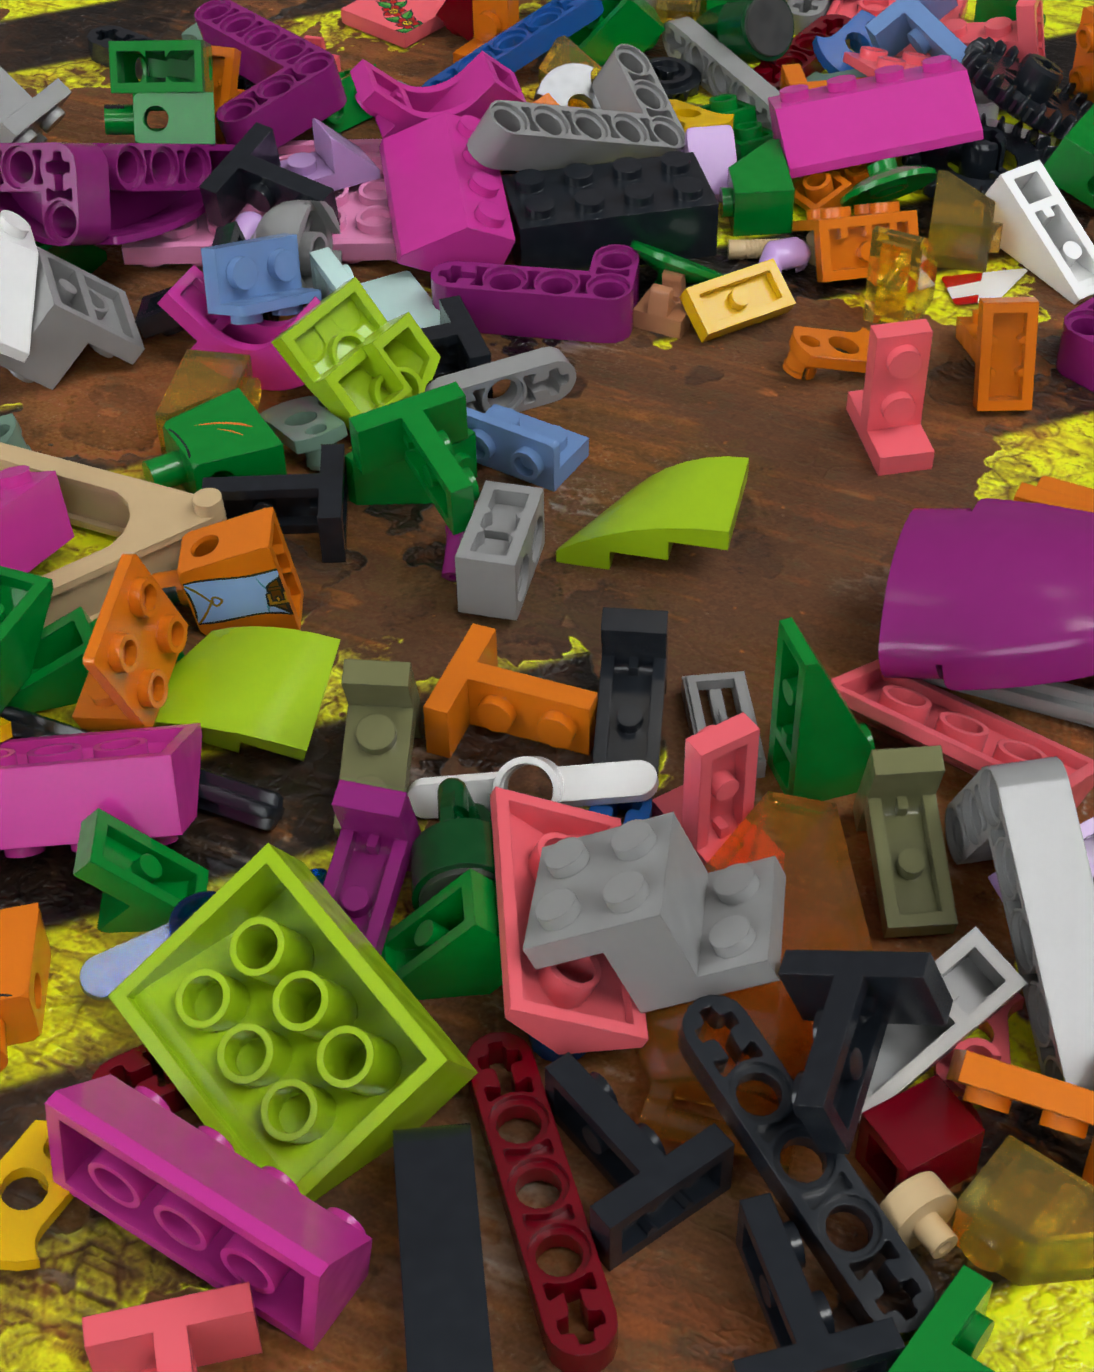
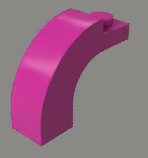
M481 51L462 71L451 79L426 87L403 84L364 59L350 71L357 91L355 95L356 100L365 112L375 117L382 138H386L443 112L457 116L471 115L481 120L490 104L495 100L526 102L514 72L484 51Z
M193 265L157 303L197 340L188 353L222 377L247 387L269 391H282L305 385L271 342L321 302L316 296L300 313L288 320L269 321L263 319L262 322L255 324H231L230 316L208 314L204 274Z

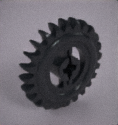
M979 37L972 41L965 49V56L962 59V65L967 69L969 79L972 80L973 85L983 92L984 96L1027 126L1039 130L1048 136L1053 135L1057 139L1063 140L1093 106V102L1087 101V93L1079 92L1072 99L1070 98L1075 91L1076 83H1068L1063 90L1058 88L1063 80V71L1049 59L1038 54L1029 53L1018 63L1016 58L1019 50L1016 45L1012 46L1003 56L1006 51V44L1002 40L995 42L990 37L986 39Z
M983 113L980 118L983 128V140L902 156L903 166H926L936 169L937 178L919 189L922 190L923 195L928 198L938 197V202L944 205L954 203L958 209L965 210L967 207H973L974 211H977L976 205L1000 174L1008 171L1003 168L1004 162L1013 169L1040 160L1044 166L1058 146H1051L1050 136L1039 138V130L1036 129L1029 130L1026 137L1021 138L1023 128L1021 121L1014 125L1012 132H1005L1004 116H1001L996 127L987 126L986 114ZM951 162L959 167L958 173L953 171L948 166V163Z

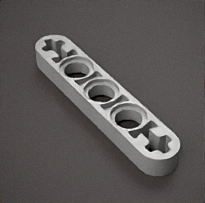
M686 16L665 22L664 27L666 30L662 33V38L667 55L682 59L698 68L701 73V86L712 96L734 94L738 100L756 106L757 121L761 122L763 127L772 130L768 97L780 95L779 91L691 17Z

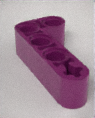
M621 244L603 246L594 253L589 271L448 261L437 265L431 271L432 304L436 309L440 310L439 299L460 295L480 333L594 343H617L628 338L633 329V309L639 302V253L633 248Z

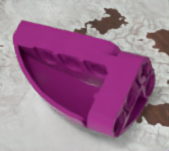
M67 142L0 143V212L2 210H9L24 218L31 226L34 240L47 245H120L152 238L174 230L206 212L199 186L236 145Z
M993 498L979 500L973 510L970 508H914L910 512L899 536L886 586L878 649L879 665L883 676L886 678L944 679L945 686L950 690H989L1026 687L1093 676L1094 513L1048 504Z

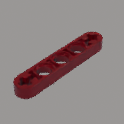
M507 1032L489 1033L475 1041L468 1051L467 1060L478 1072L468 1082V1088L544 1348L552 1364L562 1372H600L612 1362L618 1348L617 1312L533 1052L525 1040ZM495 1063H503L504 1068L511 1072L512 1092L502 1096L497 1074L494 1069L490 1068V1065ZM519 1118L531 1120L540 1129L539 1134L533 1140L518 1144L506 1141L498 1133L500 1127L505 1122ZM534 1181H544L555 1186L560 1192V1197L554 1204L546 1208L535 1209L523 1204L518 1199L517 1194L526 1184ZM554 1247H564L577 1253L582 1263L574 1273L555 1277L541 1270L537 1261L545 1251ZM580 1299V1313L584 1326L588 1331H594V1341L589 1344H579L575 1334L569 1333V1309L567 1304Z

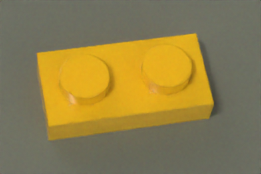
M774 258L685 288L679 297L701 343L788 313L796 304Z

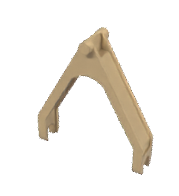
M0 442V471L20 465L29 466L30 472L56 471L70 523L118 537L110 546L42 576L52 579L54 588L44 627L80 606L92 621L97 619L122 554H137L151 575L156 572L175 570L178 567L182 537L186 533L227 520L222 494L218 489L204 488L193 494Z

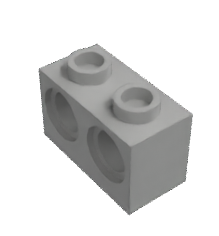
M485 481L455 555L458 612L517 621L545 544L544 488Z

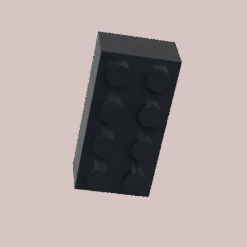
M670 151L662 156L640 159L622 157L614 162L591 165L573 163L565 168L543 171L524 169L516 174L501 176L515 236L511 253L517 266L589 271L596 250L611 244H621L630 247L632 240L651 245L685 259L716 256L719 203L694 152ZM639 257V265H647V264Z

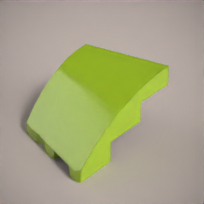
M356 277L343 283L271 342L308 389L332 414L344 421L345 426L349 430L350 417L425 392L426 385L429 381L433 380L441 358L409 312L387 321Z
M732 456L706 457L668 467L648 477L562 544L556 551V562L610 570L615 553L668 560L673 543L728 550L748 478L749 458Z
M247 626L213 630L175 664L168 683L166 702L159 709L153 727L201 723L202 742L237 753H239L241 745L244 743L304 761L340 639L318 633L279 627Z

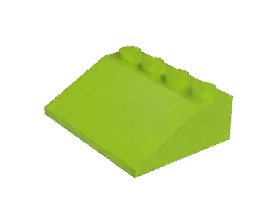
M267 843L108 995L202 1123L222 1134L231 1143L237 1154L260 1168L271 1166L282 1171L296 1184L299 1192L312 1201H316L393 1146V1130L419 1128L424 1125L478 1073L304 862L270 843Z

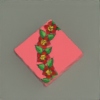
M356 0L341 8L342 23L406 49L445 26L443 21L436 16V13L446 0Z

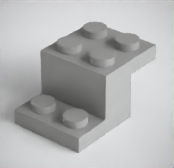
M0 66V143L46 142L47 138L43 135V132L49 133L64 118L66 113L61 107L72 91L57 78L32 98Z
M37 246L39 255L30 355L24 363L0 353V366L8 369L16 378L23 382H36L53 390L87 344L104 357L112 358L116 356L133 365L145 348L126 292Z
M674 812L644 820H631L619 827L578 838H565L555 844L542 847L523 951L535 970L604 953L640 1013L695 1001L707 995H721L780 981L778 971L781 966L786 874L776 856L748 863H737L725 869L708 873Z

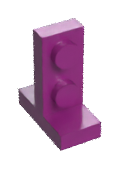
M339 779L331 805L340 823L341 831L323 886L381 955L406 871L411 872V848L415 839L422 832L407 792Z

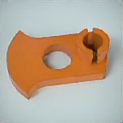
M794 326L789 339L790 350L782 364L783 370L794 378L802 379L804 369H807L804 375L806 380H811L815 377L816 368L865 373L870 331L864 327L857 332H845ZM835 348L842 349L844 351H847L848 353H843L841 351L836 350Z

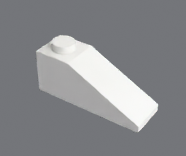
M1037 160L1000 174L975 207L999 247L1074 305L1094 296V245L1041 161Z
M2 210L0 212V353L25 363L30 355L39 253L28 222L12 211Z

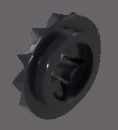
M674 57L649 59L668 99L686 102L688 97L698 94L699 86L701 85V73L694 65Z

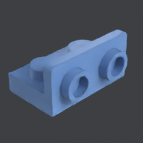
M281 233L201 248L208 314L230 316L231 324L246 325L260 323L263 321V313L270 311L275 316L297 315L302 311L303 304H308L315 296L320 301L322 300L321 289L302 287L297 234Z
M493 404L485 413L467 407V425L476 435L477 463L555 492L589 456V438L497 404Z

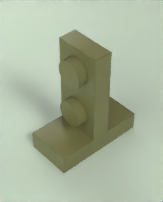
M344 659L341 684L348 702L339 779L408 793L414 738L422 737L424 719L411 662ZM335 814L333 829L336 837H339L341 826Z
M941 745L871 750L853 804L856 831H867L883 938L953 934L958 925L936 797L937 790L945 773Z

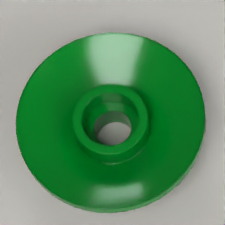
M895 158L877 161L867 167L869 177L852 187L841 198L840 204L841 207L851 206V209H854V205L894 200L933 182L937 178L936 169L926 166L898 167Z
M632 240L630 247L639 253V257L647 265L658 272L655 280L657 284L662 285V272L664 269L685 274L686 284L696 285L723 276V274L670 252L639 241Z

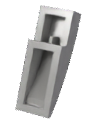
M976 926L935 961L953 999L947 1025H887L862 1113L906 1090L950 1053L958 1043L965 1040L1013 999L1027 984L1023 977Z

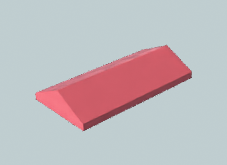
M879 659L832 679L855 719L913 747L941 745L944 762L973 776L985 766L1056 756L1066 768L1076 809L1094 786L1093 759L922 679L886 678L881 672Z
M495 787L490 794L505 1018L558 1055L568 1052L575 1054L643 1048L649 1040L646 1013H640L604 953L535 970L523 951L542 847L555 844L565 838H578L619 827L622 825L621 818Z

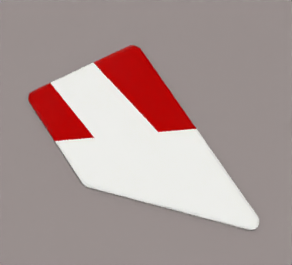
M1020 268L944 276L942 281L955 305L979 303V298L1003 297L1028 270Z

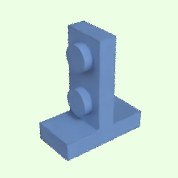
M896 0L865 25L873 47L887 50L890 57H894L911 43L919 53H929L932 57L948 55L951 56V60L957 59L962 64V59L965 56L964 51L967 48L940 21L941 18L958 6L956 0Z

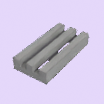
M744 671L682 676L681 693L690 736L697 734L706 727L698 690H706L714 725L728 719L721 688H731L737 715L744 712L757 725ZM760 736L756 778L765 777L766 758Z

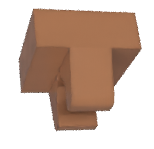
M664 269L662 272V285L653 283L634 307L633 327L677 339L682 338L692 324L679 298L686 288L685 274Z

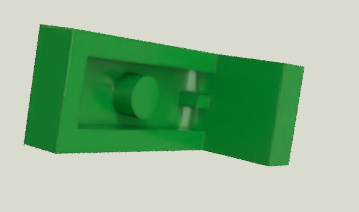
M456 381L349 418L353 461L362 475L405 460L452 534L455 535L466 530L474 511V502L478 501L480 492L473 472L467 466L461 468L455 459L452 446L453 443L468 438L466 395Z

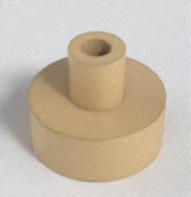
M925 1171L906 1179L894 1188L879 1205L909 1250L922 1244L934 1259H938L948 1254L956 1246L958 1237L946 1223L956 1210L957 1198L936 1173Z

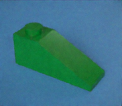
M793 618L779 620L767 763L791 808L857 793L871 750H875L872 734L866 724H858L846 701Z

